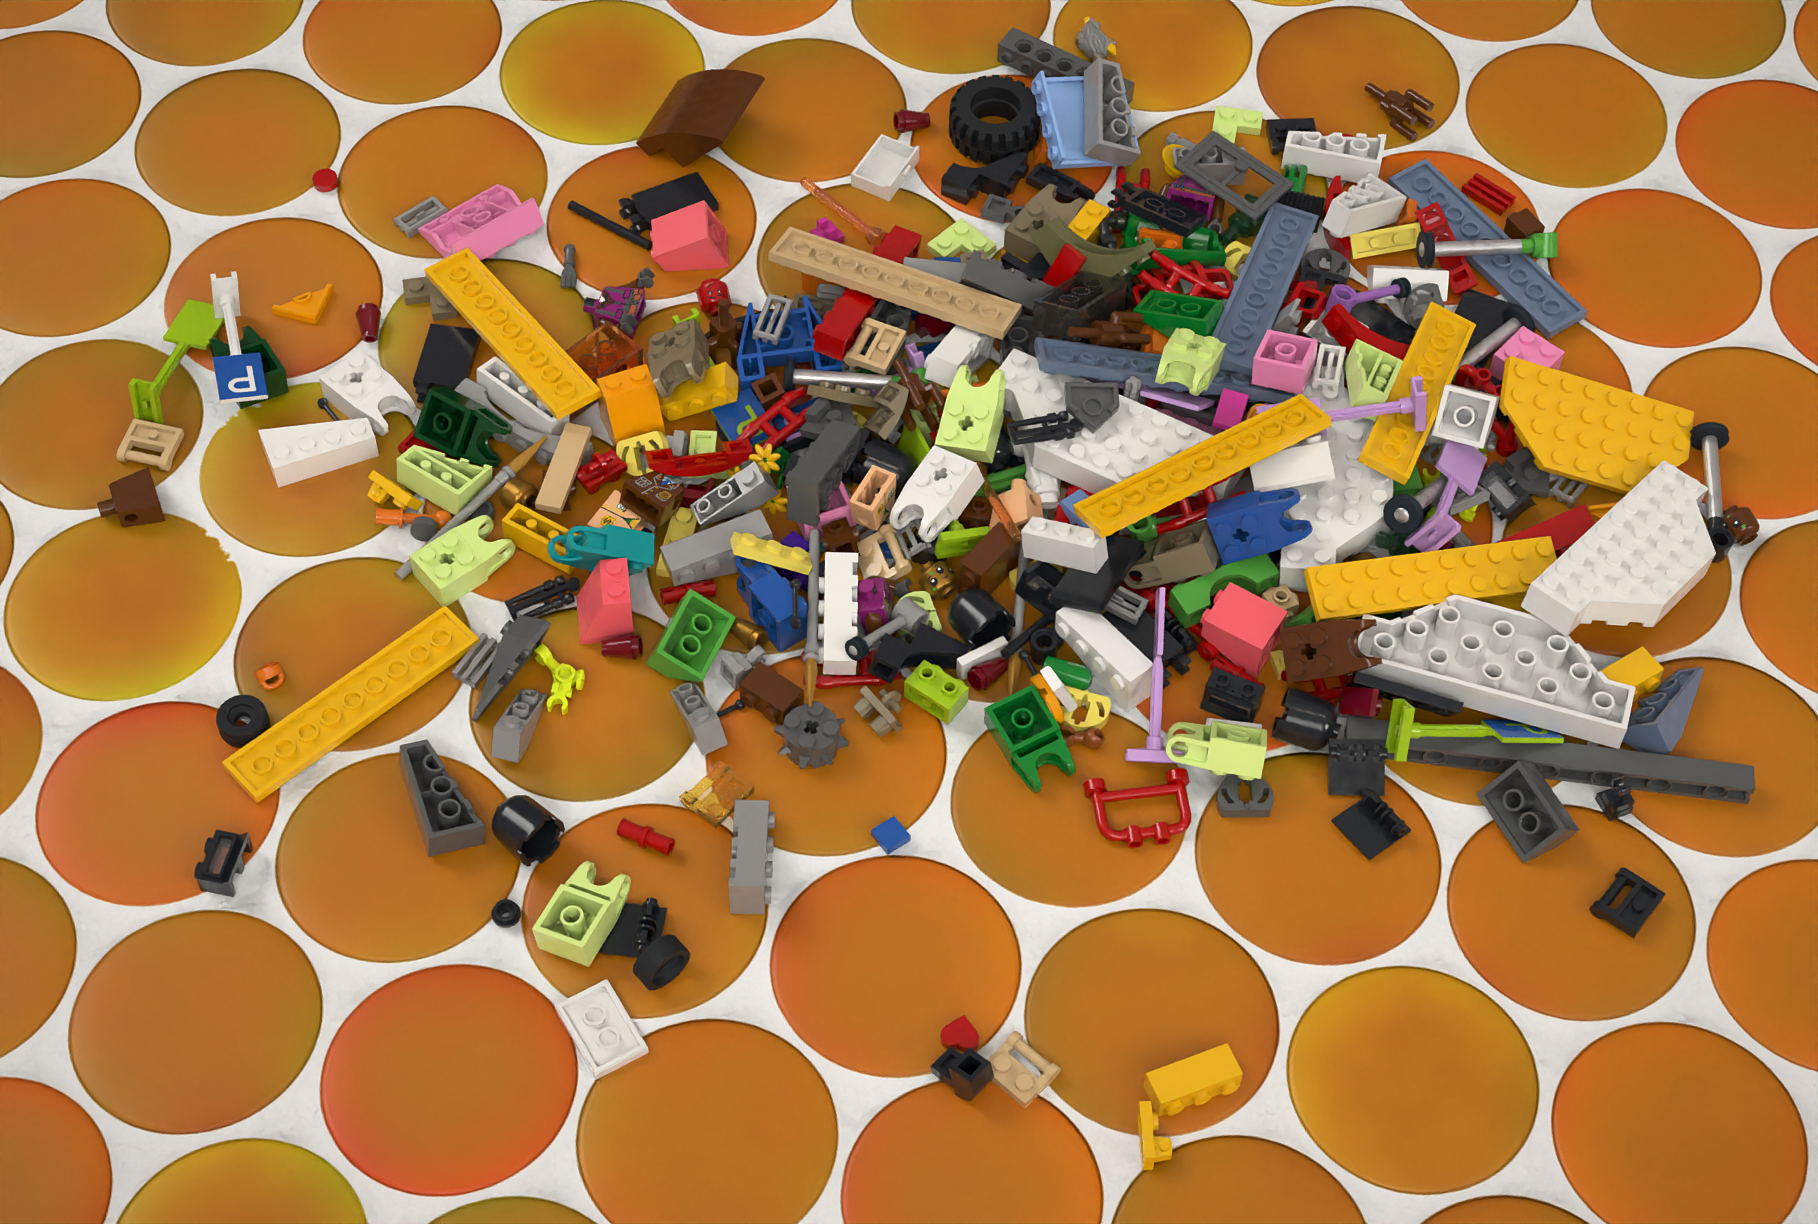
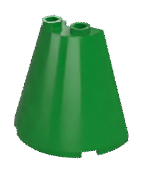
M1125 211L1127 226L1124 230H1121L1120 234H1124L1122 237L1124 241L1119 246V249L1138 246L1139 230L1141 227L1161 230L1162 227ZM1201 227L1187 238L1183 237V249L1155 248L1178 265H1185L1189 261L1197 260L1204 268L1223 267L1227 258L1215 230ZM1142 237L1139 245L1149 241L1150 238ZM1151 258L1139 266L1136 262L1130 265L1133 269L1130 271L1133 276L1138 275L1142 269L1146 272L1151 268L1162 269Z

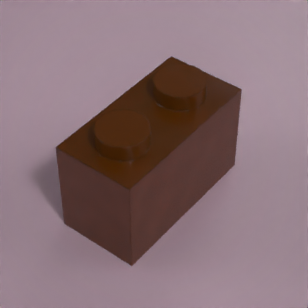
M761 662L739 684L742 702L747 707L755 708L763 713L770 722H777L783 725L785 716L792 708L795 709L798 706L804 705V690Z

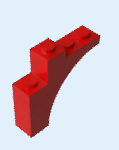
M1340 303L1333 305L1321 321L1339 345L1346 347L1347 355L1356 339L1400 360L1404 359L1410 344L1390 340L1370 330L1356 320Z

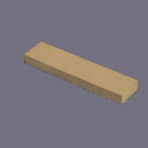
M566 422L535 501V509L558 514L562 513L591 437V427Z

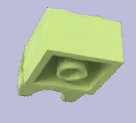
M1176 328L1163 349L1155 383L1161 385L1166 382L1181 383L1189 388L1190 394L1198 396L1203 390L1207 391L1218 373L1226 344L1212 336L1204 337L1195 334L1194 331L1187 328Z
M961 365L946 398L935 446L968 460L992 463L1004 418L1005 372L997 369L987 384L981 387L971 386V369H969L968 365Z
M482 515L463 523L409 555L413 575L442 607L450 605L488 581V576L507 562L514 554L516 545L509 538L499 539L494 542L484 541L494 527L490 516Z
M1212 720L1211 726L1177 722L1169 728L1167 732L1166 753L1172 761L1204 768L1216 775H1226V773L1238 775L1243 780L1261 779L1267 749V730ZM1178 729H1183L1188 733L1173 735ZM1171 746L1176 750L1183 751L1186 753L1183 755H1177L1173 753Z
M589 861L583 862L565 884H560L532 928L539 949L587 967L590 966L615 926L631 887L630 876L622 873L606 885H594L597 869L594 866L595 863Z

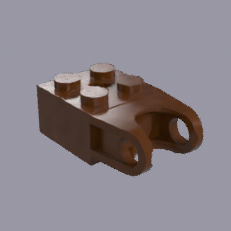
M1339 619L1279 628L1287 683L1347 675L1383 664L1382 657L1366 656L1358 647L1360 634L1373 626H1377L1376 619Z

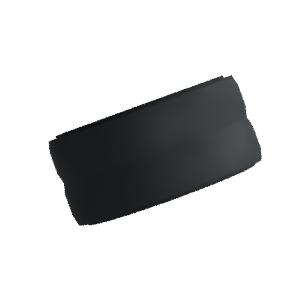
M237 695L227 699L219 707L216 715V723L222 739L229 745L238 748L247 745L267 731L270 726L264 704L258 698L251 695ZM243 716L251 719L245 726L235 724L236 720Z

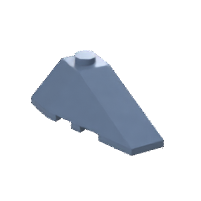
M1703 667L1676 671L1657 687L1658 693L1638 701L1640 707L1633 713L1630 712L1627 730L1622 742L1639 752L1663 755L1670 753L1682 736L1704 673Z

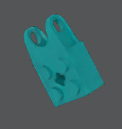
M606 524L601 528L575 526L568 530L567 535H558L550 539L547 545L548 554L553 561L589 570L590 574L599 560L627 558L629 576L642 573L644 569L654 565L655 534ZM575 532L580 533V535L573 536ZM556 542L564 545L566 550L564 556L556 553Z

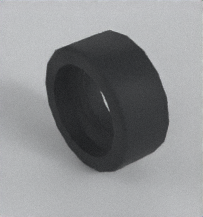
M668 934L662 936L648 945L637 957L633 965V973L648 990H657L670 983L681 973L689 961L690 952L675 935Z

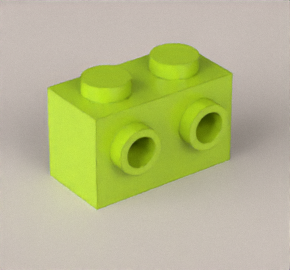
M923 660L904 681V697L946 724H949L968 703L969 687L960 679H954L946 674L938 665H932L926 660Z

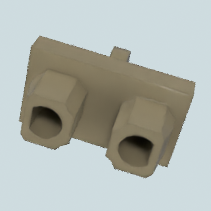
M865 685L860 690L863 696L853 708L864 720L875 710L880 714L869 724L880 738L892 729L898 733L903 727L890 713V710L893 709L895 713H899L902 710V707L899 705L902 698L901 694L897 690L888 693L886 689H882L879 692V695L882 697L880 702Z

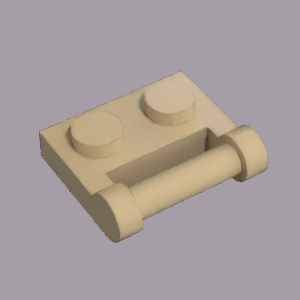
M865 318L861 325L862 330L851 350L846 352L843 361L851 367L859 366L886 376L906 338V331L871 318ZM877 333L865 356L861 355L860 353L870 335Z
M133 419L118 448L117 460L140 462L158 466L160 470L169 471L172 466L173 457L184 437L183 429ZM134 446L162 452V455L156 456L131 449Z
M890 524L881 526L878 532L857 542L860 553L858 565L864 579L869 576H880L897 580L912 570L910 561L905 559L895 537L896 530ZM885 541L896 563L893 568H890L880 546Z
M1017 1031L1011 1033L1005 1043L987 1059L991 1062L994 1073L992 1082L1024 1109L1061 1071L1058 1065L1055 1063L1050 1064L1024 1042L1023 1036ZM1014 1050L1018 1051L1043 1074L1038 1078L1015 1059L1011 1053Z

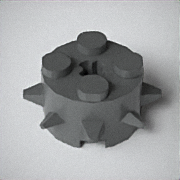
M812 701L811 707L808 704H804L795 709L792 708L785 716L784 724L774 727V732L784 738V745L778 751V754H786L794 764H800V769H805L808 765H812V768H818L827 764L832 765L837 749L848 747L849 741L839 735V727L845 722L844 718L837 719L830 709L817 701Z

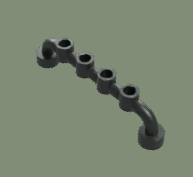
M1123 210L1111 211L1110 217H1106L1101 221L1099 226L1100 235L1097 236L1098 246L1117 249L1116 237L1113 233H1110L1109 227L1111 226L1114 231L1126 228L1127 217ZM1128 272L1124 275L1126 280L1118 286L1125 290V293L1122 295L1123 307L1134 310L1135 304L1131 295L1134 287L1133 276L1131 272Z

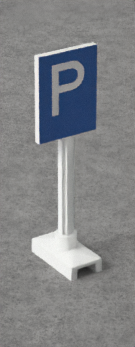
M236 271L231 272V277L216 278L215 273L210 274L215 319L224 318L231 354L229 356L213 357L220 404L268 399L260 352L242 354L235 320V317L241 316Z

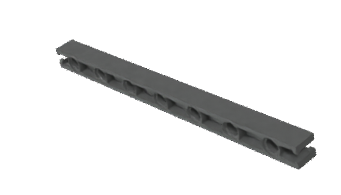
M1348 716L1344 729V739L1385 740L1386 746L1390 721ZM1495 736L1420 737L1419 739H1410L1407 760L1405 761L1494 773H1504L1517 761H1532L1544 779L1612 787L1611 780L1624 775L1623 783L1625 787L1631 786L1632 790L1748 804L1750 794H1753L1755 790L1754 766L1565 742L1502 743ZM1388 753L1387 759L1394 760L1395 753Z

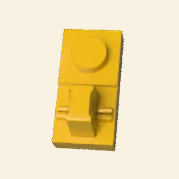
M373 470L368 478L374 482L367 496L375 502L383 505L392 495L394 497L392 502L399 507H403L404 510L410 507L418 511L423 504L422 501L383 474Z
M1139 1101L1137 1124L1142 1170H1153L1154 1162L1170 1160L1172 1158V1143L1170 1138L1153 1136L1154 1130H1158L1159 1126L1158 1113L1152 1112L1151 1101Z

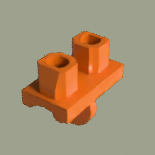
M1141 227L1139 230V244L1142 237L1152 239L1156 248L1183 249V236L1162 227L1161 230Z

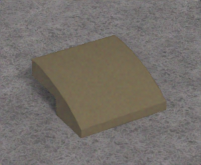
M889 380L872 399L879 408L864 423L863 427L871 430V434L886 440L903 413L909 390Z

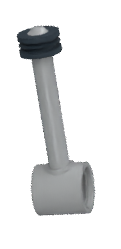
M905 597L894 607L891 614L892 621L864 638L855 636L845 643V651L852 660L858 661L868 654L870 646L883 639L885 633L890 635L903 628L914 635L920 623L926 625L930 615L912 599Z

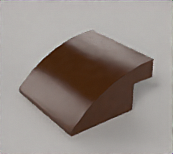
M730 69L699 71L683 77L677 81L636 144L649 156L663 148L683 168L724 143L765 78L762 75Z

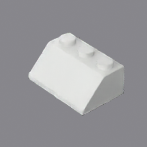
M1367 265L1368 291L1390 286L1394 279L1405 277L1411 284V291L1423 284H1438L1442 300L1447 301L1449 271L1445 269ZM1424 290L1416 291L1417 294H1426L1431 296L1430 292ZM1392 295L1375 299V302L1390 303V299L1396 298ZM1406 297L1401 298L1399 303L1404 304Z
M1313 434L1250 466L1254 491L1266 492L1335 479L1326 434Z

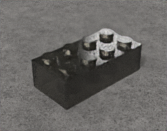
M1084 270L1078 272L1034 300L1032 329L1040 331L1046 336H1059L1068 342H1078L1082 339L1081 337H1069L1068 328L1070 326L1090 328L1093 321H1109L1112 312H1122L1125 310L1127 281Z

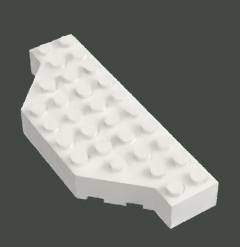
M1013 348L999 367V370L1005 372L1006 377L1004 410L1009 411L1015 421L1046 416L1048 413L1054 412L1059 414L1060 411H1066L1065 382L1092 383L1083 378L1071 377L1068 374L1057 373L1051 375L1040 371L1037 358ZM1119 394V410L1094 434L1083 426L1081 431L1075 432V438L1072 439L1064 438V440L1060 441L1050 440L1023 445L1028 450L1032 467L1096 494L1214 435ZM1068 413V415H1069L1068 421H1065V422H1062V423H1068V422H1070V420L1073 419L1074 417ZM1058 421L1057 423L1048 424V426L1058 424ZM1042 425L1020 426L1018 431L1042 427ZM1245 468L1238 471L1237 475L1229 478L1227 481L1212 486L1218 501L1229 496ZM1199 491L1187 497L1199 496V493L1203 494V492Z
M1322 366L1320 378L1325 377L1327 366ZM1332 366L1331 380L1335 378L1337 367ZM1314 367L1302 395L1307 399L1319 398L1323 411L1350 408L1348 389L1344 387L1345 367L1342 369L1338 391H1333V387H1328V390H1324L1323 386L1318 385L1317 389L1312 388ZM1355 418L1331 422L1332 426L1326 428L1335 479L1289 487L1299 490L1301 497L1297 504L1284 511V517L1290 520H1308L1313 530L1306 538L1281 549L1279 586L1286 584L1288 588L1308 589L1303 572L1307 567L1343 563V560L1352 553L1355 555L1370 545L1372 539L1380 534L1383 536L1390 531L1383 517V509L1385 504L1393 497V480L1357 461L1374 425V421Z
M1663 460L1530 584L1521 607L1565 636H1568L1580 623L1591 624L1592 620L1605 621L1606 625L1627 626L1629 622L1642 623L1643 627H1654L1705 576L1716 554L1699 510L1708 487Z
M1456 594L1447 597L1444 602L1435 606L1430 604L1415 610L1413 615L1403 619L1398 617L1390 621L1368 614L1363 615L1362 619H1376L1377 626H1373L1360 634L1358 638L1359 650L1369 657H1382L1383 664L1358 672L1463 702V707L1609 747L1620 748L1627 730L1636 687L1607 679L1602 671L1598 672L1591 664V657L1579 643L1575 644L1569 635H1563L1538 617Z

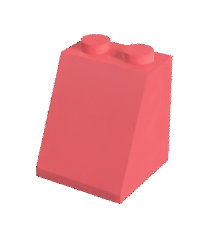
M705 200L651 220L652 231H650V238L653 242L651 256L656 264L659 263L665 272L729 267L726 229Z
M627 558L599 560L577 596L580 645L601 643L603 640L634 633Z
M1230 582L1224 591L1221 589L1218 591L1213 601L1214 606L1212 609L1207 608L1200 620V623L1203 624L1201 636L1213 644L1237 667L1242 666L1246 669V673L1256 679L1269 660L1270 652L1275 651L1281 641L1279 628H1284L1288 611Z

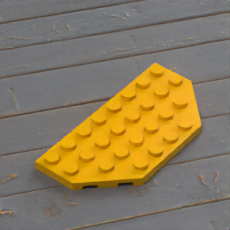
M1513 356L1505 359L1499 408L1504 416L1508 415L1514 424L1515 429L1513 430L1524 447L1528 446L1534 455L1535 460L1533 461L1539 470L1627 495L1663 460L1678 467L1689 459L1690 431L1693 426L1694 411Z

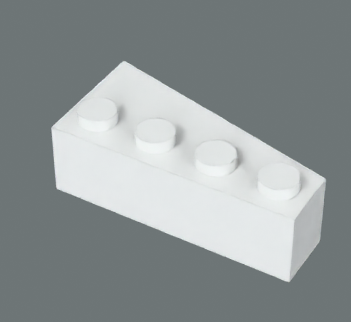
M1288 131L1281 168L1284 169V166L1288 165L1290 170L1291 165H1297L1300 172L1301 165H1306L1308 174L1329 178L1341 176V181L1358 183L1362 178L1366 179L1369 173L1378 177L1387 134H1378L1377 138H1368L1363 133H1356V137H1343L1342 133L1335 132L1328 136H1322L1320 132Z
M1369 173L1366 179L1362 178L1356 186L1352 185L1348 192L1344 191L1332 200L1322 226L1328 229L1334 237L1343 238L1395 223L1407 197L1372 173Z
M956 324L936 349L927 356L924 363V368L926 369L924 378L951 388L955 375L961 365H968L972 374L989 361L995 338Z
M368 418L258 430L263 450L278 488L379 456L375 435Z
M825 552L824 577H819V593L824 594V600H819L818 617H823V624H818V640H823V647H818V664H823V674L856 675L857 661L852 660L847 655L845 643L857 636L858 553Z
M1063 607L1056 612L1055 630L1058 635L1069 644L1126 713L1151 696L1153 663L1101 614Z

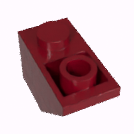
M1343 687L1341 689L1337 717L1348 718V716L1373 719L1375 716H1378V713H1381L1383 697L1378 696L1379 689Z

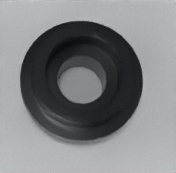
M500 900L492 909V920L499 927H512L520 920V907L512 900ZM504 913L511 914L508 917H501Z

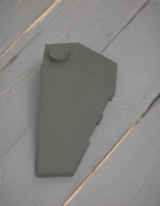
M519 615L514 622L509 620L500 631L503 636L474 711L473 721L477 722L535 653L534 650L542 644L551 626L550 622Z

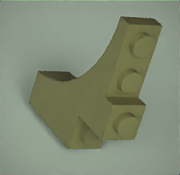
M1060 216L1030 235L1050 267L1064 244L1069 243L1082 253L1087 260L1075 277L1073 284L1084 279L1096 299L1104 294L1109 298L1120 290L1118 285L1126 280L1124 275L1133 270L1130 265L1136 262L1139 266L1151 258L1149 252L1156 248L1151 239L1141 245L1124 249L1098 246L1073 232L1062 221Z

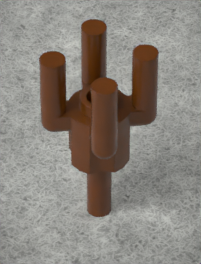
M1372 83L1366 85L1365 91L1382 101L1380 103L1381 110L1392 116L1389 125L1410 141H1415L1418 133L1402 124L1403 121L1410 125L1419 121L1428 128H1432L1435 124L1434 119L1414 107V103L1430 112L1434 107V103L1414 90L1408 89L1403 96L1399 92L1392 90L1386 93Z
M721 298L718 300L719 315L713 317L709 322L710 338L707 339L709 343V356L716 365V348H728L731 351V368L737 370V356L744 324L737 322L731 316L728 300Z
M1114 311L1110 315V321L1095 320L1091 323L1090 328L1073 326L1068 328L1069 337L1089 338L1090 343L1097 346L1118 348L1122 343L1149 345L1151 342L1149 334L1129 333V328L1122 326V322L1141 323L1143 321L1142 313ZM1118 348V349H1126V350L1137 351L1136 349H1133V348Z
M896 359L893 365L901 378L897 384L909 390L906 405L901 415L904 425L908 431L916 429L917 425L909 412L912 409L920 411L930 431H937L939 424L928 402L932 396L939 411L943 412L946 400L935 382L924 385L918 374L909 373L902 359Z

